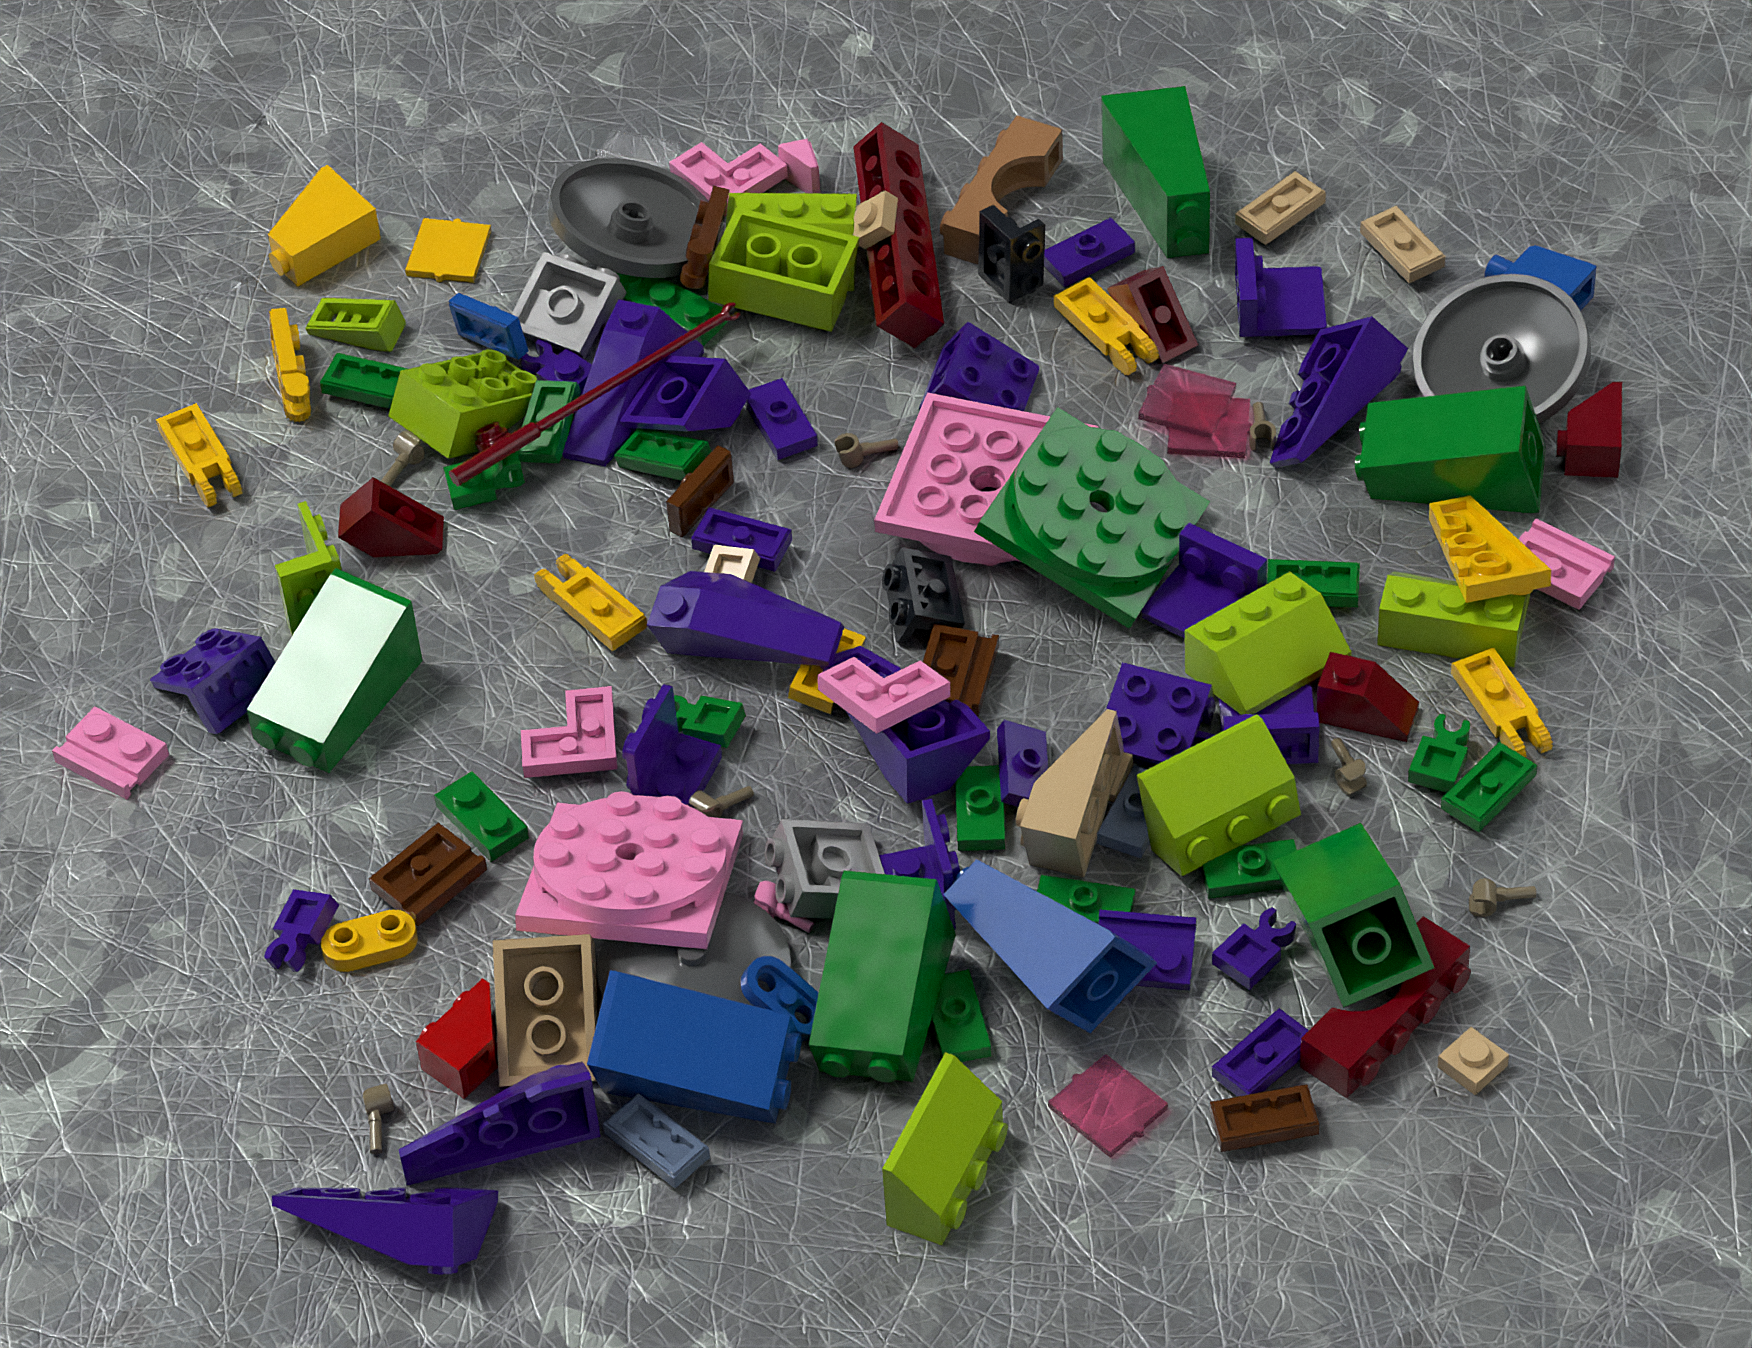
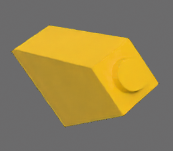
M326 165L317 172L268 233L271 253H269L268 257L273 269L280 276L285 274L299 287L381 239L376 208L329 165Z

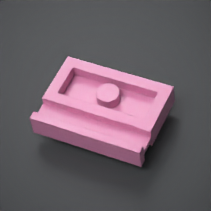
M1535 519L1532 522L1531 529L1528 532L1525 531L1519 538L1529 550L1551 569V586L1537 590L1578 610L1581 609L1600 586L1605 574L1614 569L1615 556L1539 519Z
M95 706L65 736L66 742L61 747L56 746L52 750L56 763L126 800L131 796L130 790L136 784L141 785L169 756L165 742Z

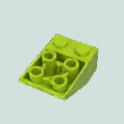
M490 349L463 357L456 356L449 360L432 364L425 363L419 367L400 371L388 417L411 431L419 439L448 459L478 452L475 446V441L477 440L475 432L493 422H499L501 428L509 429L526 415L537 378L533 374L513 365L503 353Z

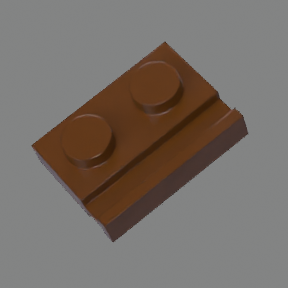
M937 624L933 625L923 663L950 682V697L945 699V701L951 703L957 699L967 705L979 717L999 649V635L992 634L991 638L979 636L978 631Z
M438 822L369 878L371 890L396 910L409 914L414 919L415 925L419 926L487 871L485 857L481 854L479 856L474 854L468 844Z

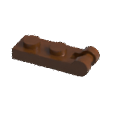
M713 186L709 202L700 200L695 224L693 225L685 253L688 263L682 267L680 276L681 283L686 287L698 289L704 287L706 283L709 262L714 254L722 226L729 189Z

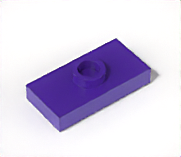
M1110 217L1045 249L1044 267L1063 287H1067L1135 253V241Z
M783 378L749 389L751 395L746 401L745 406L777 460L818 446L816 432Z
M709 507L691 538L692 549L711 554L714 545L754 549L760 557L757 567L775 572L792 542V529Z
M1004 719L997 728L1001 802L1019 807L1023 798L1029 799L1033 784L1048 769L1046 732Z
M1279 1008L1212 1066V1077L1238 1097L1264 1092L1300 1060L1301 1038L1309 1030Z

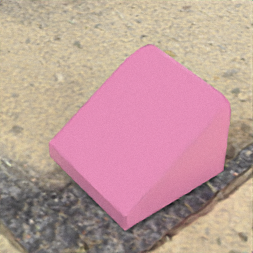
M808 138L780 144L778 146V156L788 166V177L785 179L805 193H821L819 166Z

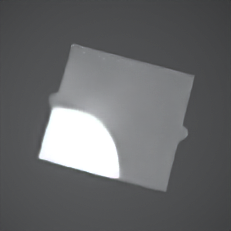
M611 129L601 149H597L595 153L596 159L618 158L635 160L663 168L670 172L669 162L675 159L680 149V142Z

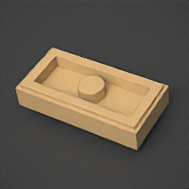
M1294 171L1235 213V224L1267 245L1323 205L1326 201V192Z
M1397 206L1361 221L1360 233L1409 284L1445 267V255Z

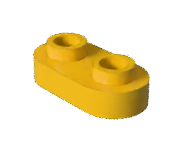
M386 910L331 926L326 930L321 939V949L324 961L330 968L340 972H350L405 957L416 947L418 936L414 919L409 914L401 910Z

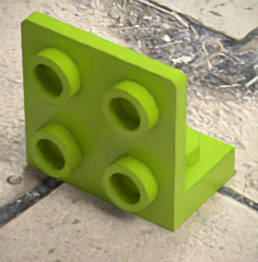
M306 501L297 503L307 555L275 565L286 621L291 635L296 631L330 574L335 568L342 570L335 546H327L324 541L328 540V535L321 515L312 516Z

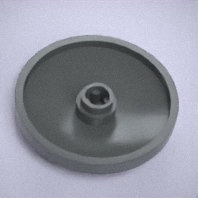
M602 158L581 162L562 172L552 187L548 202V217L553 230L564 244L589 262L625 275L664 278L681 275L682 267L688 263L685 253L693 225L695 224L700 200L709 201L692 184L663 168L635 160Z
M1523 274L1493 275L1461 286L1447 295L1431 310L1421 325L1415 339L1412 356L1413 371L1423 397L1526 385L1538 423L1540 424L1565 407L1579 390L1589 368L1591 341L1582 312L1573 299L1562 289L1534 276Z
M725 892L707 949L605 939L597 964V979L601 1001L603 1000L609 972L612 970L752 1005L745 998L741 990L743 972L755 959L762 956L776 957L792 969L789 946L783 931L765 910L741 896ZM758 980L759 987L766 992H770L768 984Z

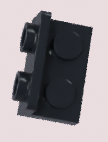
M994 204L979 211L978 275L1008 303L1026 294H1031L1043 286L1045 224L1040 219H1037L1019 228L1014 219L1007 217Z
M901 547L892 564L889 563L885 567L882 576V587L887 591L890 607L889 622L893 624L896 642L906 644L916 628L932 631L934 624L962 629L965 621L951 556Z

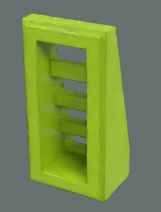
M321 298L305 329L309 335L371 350L391 352L405 328L406 321L395 300ZM337 314L335 321L330 322L333 315Z

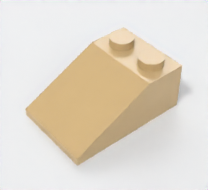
M1107 709L1035 781L1029 799L1023 798L1021 800L1016 815V826L1021 828V846L1026 848L1029 865L1085 877L1097 839V833L1100 829L1124 753L1117 711Z
M591 934L493 940L499 1087H511L534 1073L546 1071L556 1065H570L581 1061L589 1070L592 1082H597L587 1066L598 1020L595 942Z

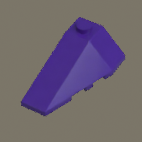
M618 299L603 330L582 395L684 335L687 331L659 307ZM695 339L668 356L702 357L704 346ZM654 365L576 411L563 450V458L604 467L614 458L616 452L637 430V428L623 427L619 421Z
M1372 316L1320 329L1301 363L1298 375L1304 381L1301 390L1291 394L1288 404L1294 408V412L1281 425L1270 464L1275 468L1302 463L1388 384L1395 380L1402 368L1400 363L1409 348Z
M689 571L660 586L647 623L648 628L667 654L832 667L844 630L841 622L737 576Z
M862 646L836 653L832 667L850 658L856 657L883 678L901 670L900 667ZM820 666L823 672L832 668L827 666ZM957 699L951 703L943 700L877 734L847 712L885 779L907 804L949 790L990 739V730L967 705Z
M583 1061L570 1065H556L546 1071L534 1073L398 1149L406 1186L601 1137L590 1072Z
M293 1188L272 1195V1206L408 1265L427 1266L428 1273L439 1275L457 1273L459 1265L477 1259L498 1203V1190L470 1188H435V1192L416 1193L410 1195V1197H406V1188L368 1191L365 1193V1197H361V1190L359 1188Z

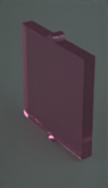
M1164 364L1154 384L1147 387V397L1138 412V419L1211 439L1221 418L1228 416V405L1236 391V383Z
M1173 395L1171 418L1166 420V429L1169 430L1167 454L1245 458L1247 435H1250V428L1252 426L1249 422L1250 399Z
M1105 1054L1081 1075L1074 1074L1072 1082L1048 1101V1108L1111 1158L1133 1138L1143 1137L1144 1129L1168 1110V1103Z

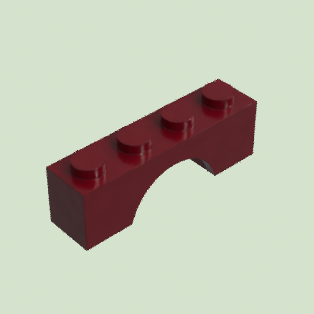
M1424 916L1416 924L1434 965L1433 969L1397 984L1400 988L1399 992L1389 1002L1378 1008L1367 1011H1346L1332 1007L1301 1038L1300 1068L1345 1098H1348L1360 1085L1363 1087L1367 1086L1378 1073L1380 1064L1390 1054H1399L1409 1041L1411 1033L1421 1023H1429L1437 1014L1441 1002L1451 992L1456 994L1461 991L1471 975V969L1469 968L1470 945Z

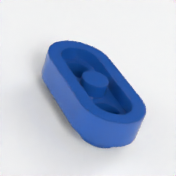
M762 956L755 959L742 974L741 990L743 995L753 1006L791 1015L797 1028V1033L802 1034V1041H809L819 992L780 959L772 956ZM758 980L766 982L770 992L762 990L758 985ZM795 1012L803 1014L807 1024L799 1022L795 1017Z

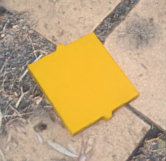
M423 218L405 268L406 276L436 279L437 282L451 280L474 283L492 231L491 225L461 222L458 218L453 221Z

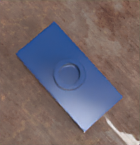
M461 293L456 294L448 301L458 335L518 360L529 352L519 317Z

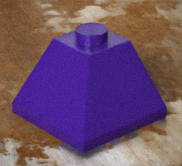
M667 356L654 365L619 422L623 427L673 431H697L731 427L750 397L751 392L725 358Z

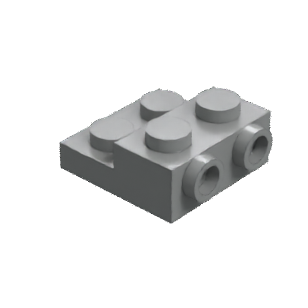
M543 251L512 315L519 317L525 338L535 342L541 339L550 343L554 349L560 351L568 349L585 359L600 328H605L618 299L623 300L627 292L619 281V275L610 269L597 266L596 270L583 266L581 261L569 254L560 253L558 257Z
M781 819L773 837L769 838L766 842L764 853L766 865L768 867H776L778 873L775 896L778 903L787 904L790 917L833 919L844 870L885 874L869 823Z

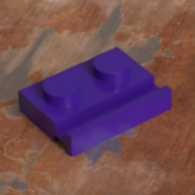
M1099 909V925L1152 956L1157 962L1136 986L1190 991L1197 928L1196 917Z

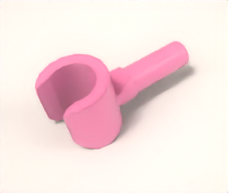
M769 881L760 882L754 895V903L765 910L772 918L777 916L810 933L814 927V922L805 917H790L788 907L778 903L776 899V884Z

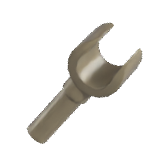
M1256 402L1253 404L1255 423L1250 428L1249 447L1251 450H1256V439L1266 438L1271 442V449H1274L1277 430L1271 422L1266 421L1263 403Z
M409 430L401 432L394 440L393 450L399 456L381 480V482L388 486L392 485L409 463L415 465L424 459L425 452L424 448L420 445V439Z
M852 433L841 434L834 441L841 463L848 468L859 466L864 456L897 450L899 448L897 439L860 444L857 436Z
M1341 738L1333 739L1331 745L1342 764V767L1335 771V779L1343 793L1350 795L1367 786V781L1362 776L1366 772L1365 763L1361 759L1354 760L1350 756Z
M747 786L714 799L703 791H697L690 797L689 804L707 817L720 818L723 810L753 797L754 792L751 786Z
M1479 879L1473 885V893L1469 896V911L1471 914L1479 917L1490 916L1496 911L1497 901L1536 898L1535 886L1497 887L1495 882L1490 879Z
M386 1083L368 1088L363 1092L365 1111L370 1127V1153L374 1155L382 1153V1121L380 1115L395 1111Z

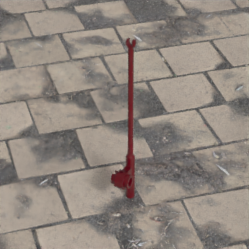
M734 302L726 303L719 314L536 423L530 422L512 434L508 432L507 428H501L499 422H493L481 427L475 432L477 438L475 446L479 453L450 470L449 476L456 486L462 485L540 438L541 432L725 321L737 320L741 315L739 312H735L732 315L729 314L730 309L735 307L736 304Z

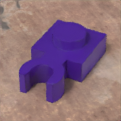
M541 339L535 342L538 357H532L526 353L520 358L523 370L537 375V380L577 382L581 389L580 395L583 393L592 366L591 363L568 349L556 355L553 353L551 344Z
M293 889L273 927L279 938L275 939L267 947L264 955L267 962L274 969H279L284 959V962L293 972H298L306 960L305 948L307 944L319 945L339 904L330 894Z
M1271 907L1261 914L1259 927L1256 930L1243 923L1212 952V965L1250 990L1281 961V948L1288 946L1295 939L1296 923L1290 921L1284 928H1273L1272 926L1276 923L1277 910Z

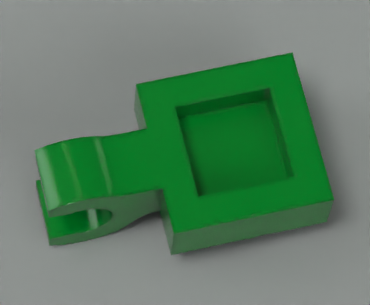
M518 452L511 454L460 486H456L449 476V471L462 463L443 467L454 510L497 500L495 490L515 488L525 483Z

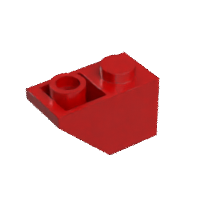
M483 978L469 991L462 992L454 1001L453 1006L436 1022L428 1024L416 1040L421 1070L463 1099L470 1095L498 1068L495 1009L490 983Z

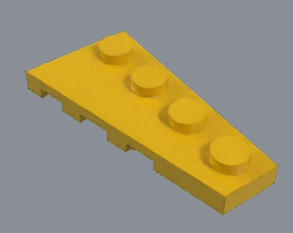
M1472 496L1429 503V521L1466 603L1509 594L1527 595L1534 589L1551 586V569Z

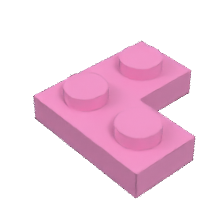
M702 142L669 162L670 172L692 184L708 201L713 186L729 189V193H763L788 177L787 164L761 143L729 163ZM727 200V204H726V209H725L724 216L727 215L728 200Z
M856 657L850 658L817 675L818 690L876 734L950 697V682L921 660L885 678L874 672Z
M612 686L565 690L567 726L521 730L524 778L618 769Z

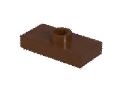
M718 445L693 473L690 472L683 478L680 487L666 501L669 532L680 537L686 535L705 515L707 509L712 507L734 483L731 451Z
M1308 1084L1210 1102V1115L1221 1152L1319 1135L1320 1124Z

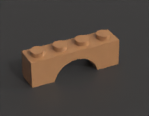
M1016 115L1007 130L1003 129L999 133L995 148L988 157L984 156L982 158L977 174L970 184L966 183L963 186L958 202L952 211H946L941 220L940 234L944 237V254L978 265L979 211L994 204L1008 217V210L998 203L1005 195L1025 187H1045L1063 161L1062 129Z

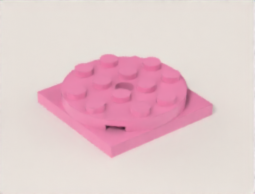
M927 393L874 519L875 532L920 541L937 554L951 556L952 559L962 562L994 566L1014 560L1020 561L976 534L974 530L1050 416ZM1086 424V425H1088L1089 427H1096V428H1098V426H1096V425ZM985 487H993L997 489L991 492L981 491Z
M622 791L614 792L607 798L590 801L581 805L557 803L550 823L543 829L535 843L534 866L515 914L516 931L567 936L591 934L592 938L707 949L743 837V820L707 817L695 808L683 804L680 799L674 796H640Z

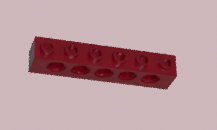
M881 122L853 146L860 203L885 190L898 198L894 234L867 248L876 325L899 340L916 348L929 336L937 333L940 327L944 325L919 144Z

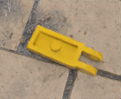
M1090 277L1054 296V307L1105 356L1109 355L1113 365L1124 375L1128 376L1137 370V363L1133 354L1125 347L1129 343H1131L1135 354L1146 363L1150 364L1158 359L1159 351L1152 339Z
M286 308L271 309L269 311L270 341L286 418L294 421V423H300V421H305V419H308V416H311V405L309 400L310 386L306 376L303 355L295 356V350H300L297 324L289 325Z
M197 403L156 419L158 431L190 484L196 486L198 494L207 508L217 504L216 493L213 486L208 482L209 478L220 474L226 490L232 497L243 493L240 481L231 466L229 455Z
M563 554L556 559L559 572L567 579L564 583L544 568L534 574L535 582L540 591L546 594L551 601L559 605L611 651L616 650L647 628V619L643 612L588 566L584 568L568 554Z
M1495 648L1487 649L1451 663V675L1495 738L1499 737L1501 743L1526 758V747L1516 730L1525 727L1530 742L1538 752L1544 753L1552 750V737L1538 716V709Z

